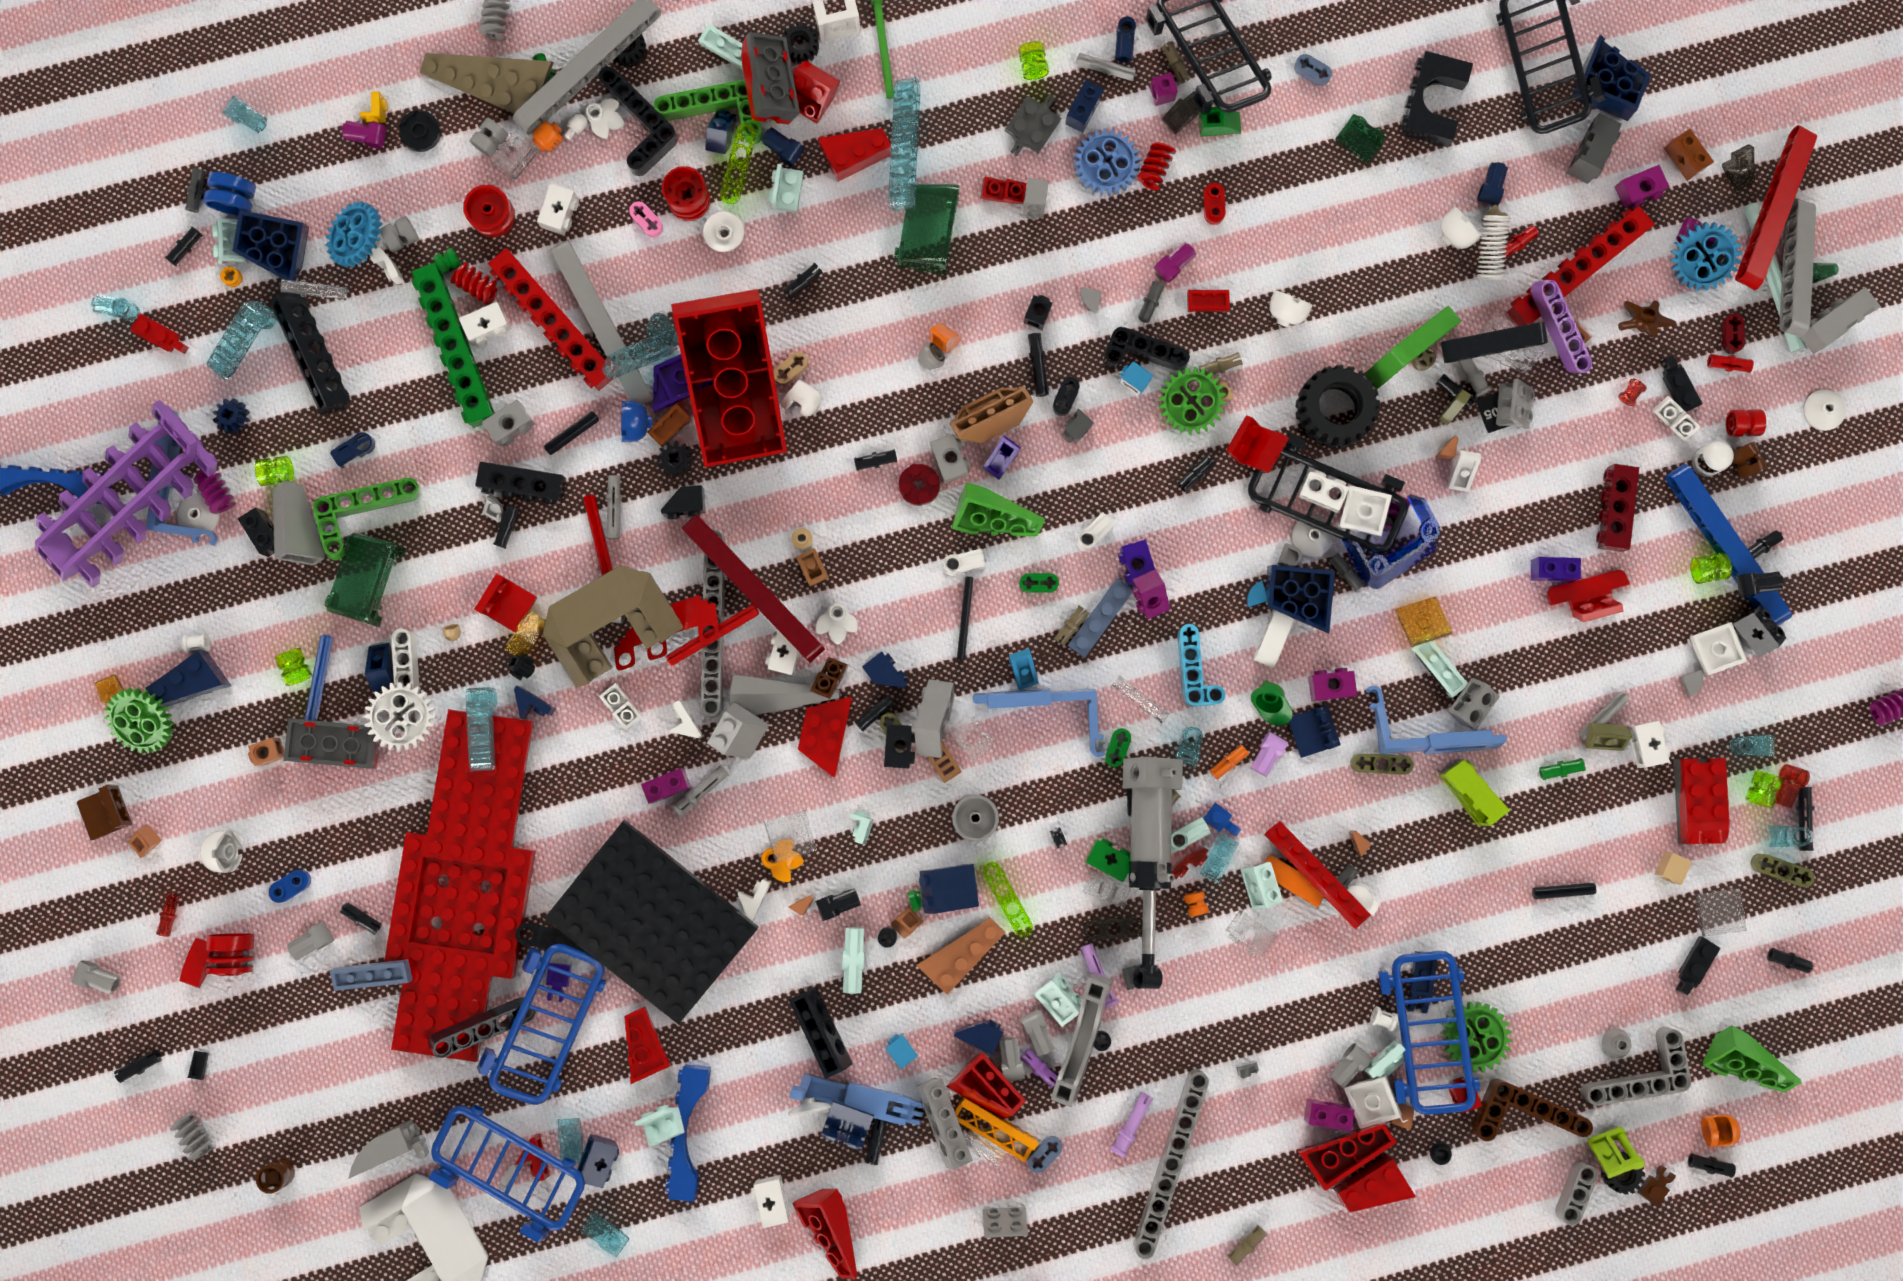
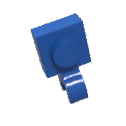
M1216 802L1203 818L1207 824L1218 832H1221L1224 828L1232 835L1237 836L1241 831L1238 826L1229 821L1233 815Z

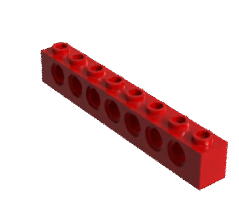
M1640 206L1633 211L1629 208L1620 215L1622 220L1618 223L1615 221L1611 222L1604 228L1606 232L1602 236L1599 233L1588 241L1590 245L1587 248L1581 246L1573 253L1575 257L1569 261L1566 258L1557 266L1559 268L1557 272L1553 273L1551 270L1542 280L1555 281L1563 297H1565L1655 224ZM1623 226L1629 229V233L1623 229ZM1607 238L1611 239L1614 245L1609 244ZM1592 251L1598 254V258L1592 255ZM1576 263L1582 266V270L1576 267ZM1560 276H1564L1567 283L1562 282ZM1531 287L1526 291L1528 295L1523 299L1521 296L1510 303L1512 308L1507 311L1518 326L1532 324L1541 316L1532 297ZM1529 301L1534 302L1536 308L1530 307Z
M507 248L487 263L492 268L490 271L491 275L497 282L501 279L506 284L503 286L504 290L511 297L515 295L519 299L516 302L517 305L524 312L528 310L532 314L530 317L531 321L537 327L541 325L546 330L543 332L544 336L550 342L555 341L559 345L556 348L564 358L568 356L572 360L570 363L571 367L577 373L581 371L586 376L583 380L591 389L595 387L600 391L617 377L615 371ZM514 271L515 276L511 279H507V275L510 272ZM523 287H529L527 293L520 294ZM537 302H542L541 308L533 309ZM549 318H556L555 322L552 325H547V320ZM563 333H569V337L566 340H560V336ZM582 348L580 355H573L575 349ZM590 363L596 364L593 371H587V366Z

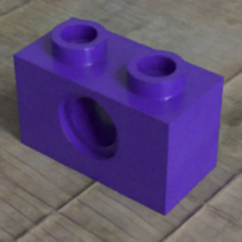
M1146 539L1120 548L1118 558L1120 564L1125 565L1127 571L1124 573L1125 580L1128 585L1131 584L1133 589L1135 588L1133 579L1155 570ZM1139 560L1142 563V569H1134L1132 561Z
M1537 557L1531 560V581L1573 582L1581 579V558Z

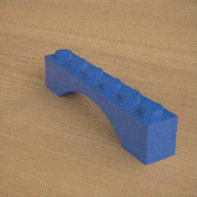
M0 465V495L7 496L14 490L26 485L36 483L61 485L78 498L88 488L82 482V471L70 470L69 474L63 473V470L53 468L46 472L38 467H29L28 470H23L21 466L8 465V468H1Z
M685 1064L678 1073V1083H681L680 1092L677 1091L675 1105L679 1107L685 1133L671 1138L670 1148H674L673 1157H669L668 1170H671L670 1179H667L665 1192H669L668 1199L694 1202L697 1197L699 1174L689 1156L687 1127L694 1106L709 1089L711 1067Z

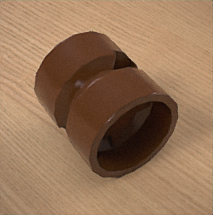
M1755 441L1733 451V464H1738L1736 470L1741 479L1768 468L1764 458L1758 456L1760 450ZM1750 459L1751 464L1749 465L1746 460Z
M278 1159L269 1163L258 1171L256 1175L257 1187L266 1194H272L281 1190L292 1182L295 1175L294 1167L285 1159Z

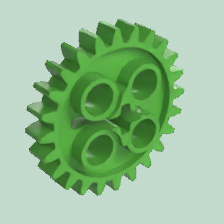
M1186 367L1184 374L1177 370L1178 377L1170 375L1172 382L1165 381L1164 383L1168 388L1160 390L1165 396L1159 397V400L1164 401V404L1160 405L1159 408L1166 410L1161 415L1162 417L1169 416L1166 423L1174 422L1172 426L1174 430L1180 426V433L1187 429L1188 434L1191 435L1193 429H1195L1199 435L1200 428L1208 432L1207 425L1210 424L1212 427H1215L1213 420L1220 421L1218 413H1225L1220 408L1222 405H1227V402L1221 400V398L1227 396L1226 393H1220L1224 386L1216 385L1219 382V378L1212 380V372L1206 376L1205 368L1200 373H1198L1197 367H1194L1193 372H1190L1188 367ZM1192 381L1199 382L1200 386L1197 391L1192 392L1189 390V384ZM1180 387H1184L1193 398L1198 397L1196 402L1204 410L1205 415H1201L1193 404L1188 405L1190 401L1180 390ZM1182 395V404L1174 405V396ZM1205 397H1211L1213 399L1212 405L1210 407H1203L1202 400ZM1190 410H1194L1197 413V417L1193 421L1186 419V414Z
M129 687L127 690L123 689L116 693L106 703L108 708L104 711L108 715L104 719L110 721L106 727L113 728L110 734L118 736L117 742L124 741V748L130 745L132 752L138 748L140 754L144 751L149 754L152 751H158L172 738L170 734L174 730L170 727L174 722L168 720L172 714L165 712L168 706H161L162 699L155 700L156 694L148 696V690H144L141 693L140 688L137 687L133 690Z
M1476 1001L1474 1007L1472 1002H1467V1008L1464 1005L1463 1008L1469 1047H1475V1053L1471 1056L1472 1070L1476 1073L1479 1068L1480 1071L1485 1072V1066L1493 1070L1492 1063L1500 1065L1501 1063L1498 1058H1507L1503 1051L1511 1050L1506 1046V1043L1512 1042L1506 1036L1512 1033L1511 1030L1505 1029L1509 1022L1501 1021L1504 1015L1501 1013L1497 1014L1498 1009L1494 1007L1490 1009V1005L1487 1003L1482 1007L1481 1002ZM1452 1009L1453 1017H1456L1455 1009ZM1484 1017L1485 1024L1479 1028L1477 1022L1479 1018ZM1468 1019H1470L1472 1028L1469 1026L1467 1022ZM1457 1022L1442 1023L1447 1028L1446 1031L1440 1032V1034L1446 1036V1039L1443 1040L1459 1039ZM1474 1032L1479 1034L1477 1036L1478 1041L1473 1040L1476 1037ZM1490 1037H1493L1494 1044L1493 1046L1488 1047L1487 1040ZM1460 1043L1447 1044L1448 1046L1443 1050L1446 1053L1451 1052L1448 1058L1450 1060L1462 1061ZM1480 1045L1484 1048L1485 1054H1482Z

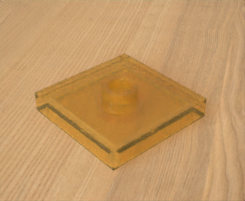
M1436 596L1396 608L1395 613L1411 647L1452 634V629Z

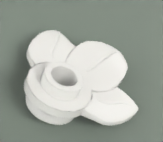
M611 98L604 99L599 104L592 103L588 105L585 110V117L591 123L592 131L602 139L608 138L609 130H618L625 125L623 118L616 112L619 107L617 100ZM594 112H599L597 117L592 116Z
M842 603L830 605L827 613L820 616L816 624V633H829L830 638L837 645L845 640L847 631L855 633L858 630L856 618L848 613L846 606ZM835 610L842 612L840 617L834 616Z

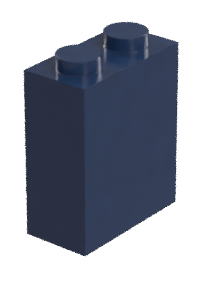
M962 864L919 871V885L922 890L924 914H937L979 907L974 864Z

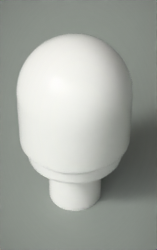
M582 114L573 115L567 123L566 127L568 130L563 136L570 141L574 135L578 136L587 126L586 117Z

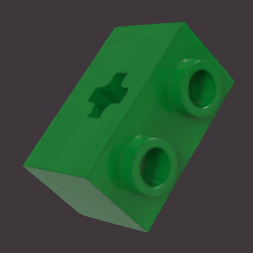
M1104 838L1101 841L1096 839L1084 862L1124 882L1129 873L1130 852L1123 848L1120 851L1112 848L1114 843ZM1113 853V858L1116 861L1114 863L1110 862L1108 865V860L1105 857Z

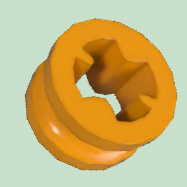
M231 266L225 267L220 273L222 282L230 287L239 286L243 280L241 272ZM230 273L234 274V280L232 281L229 279Z

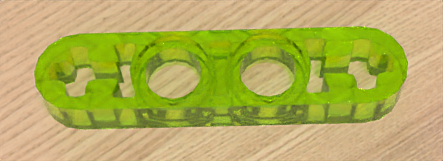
M741 124L736 130L720 193L721 199L727 204H736L742 194L757 136L756 129L750 124ZM747 127L749 128L748 131L751 132V136L746 137L745 143H749V147L738 144L739 140L744 142L745 136L742 134V131H745ZM739 148L746 150V157L743 160H739L736 157V151ZM735 168L741 171V177L738 180L731 178V171ZM728 182L739 184L738 188L733 187L732 193L735 194V198H731L729 201L726 192H730L732 186L728 185Z
M996 862L986 863L983 867V875L1014 931L1020 937L1029 936L1033 931V924L1002 868ZM988 866L997 867V877L1003 876L1004 880L997 881L992 885L991 881L995 880L992 875L986 874L989 871ZM999 884H1006L1009 888L1008 894L1005 896L998 895L996 891ZM1012 902L1019 905V911L1014 915L1007 912V906ZM1022 913L1025 915V917H1021L1023 923L1029 924L1026 933L1018 931L1020 924L1017 920L1014 923L1012 919L1019 917Z

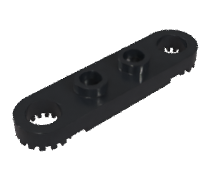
M525 923L516 930V939L523 945L548 949L555 944H564L586 952L556 928ZM524 928H530L533 931V937L528 941L520 937V932Z

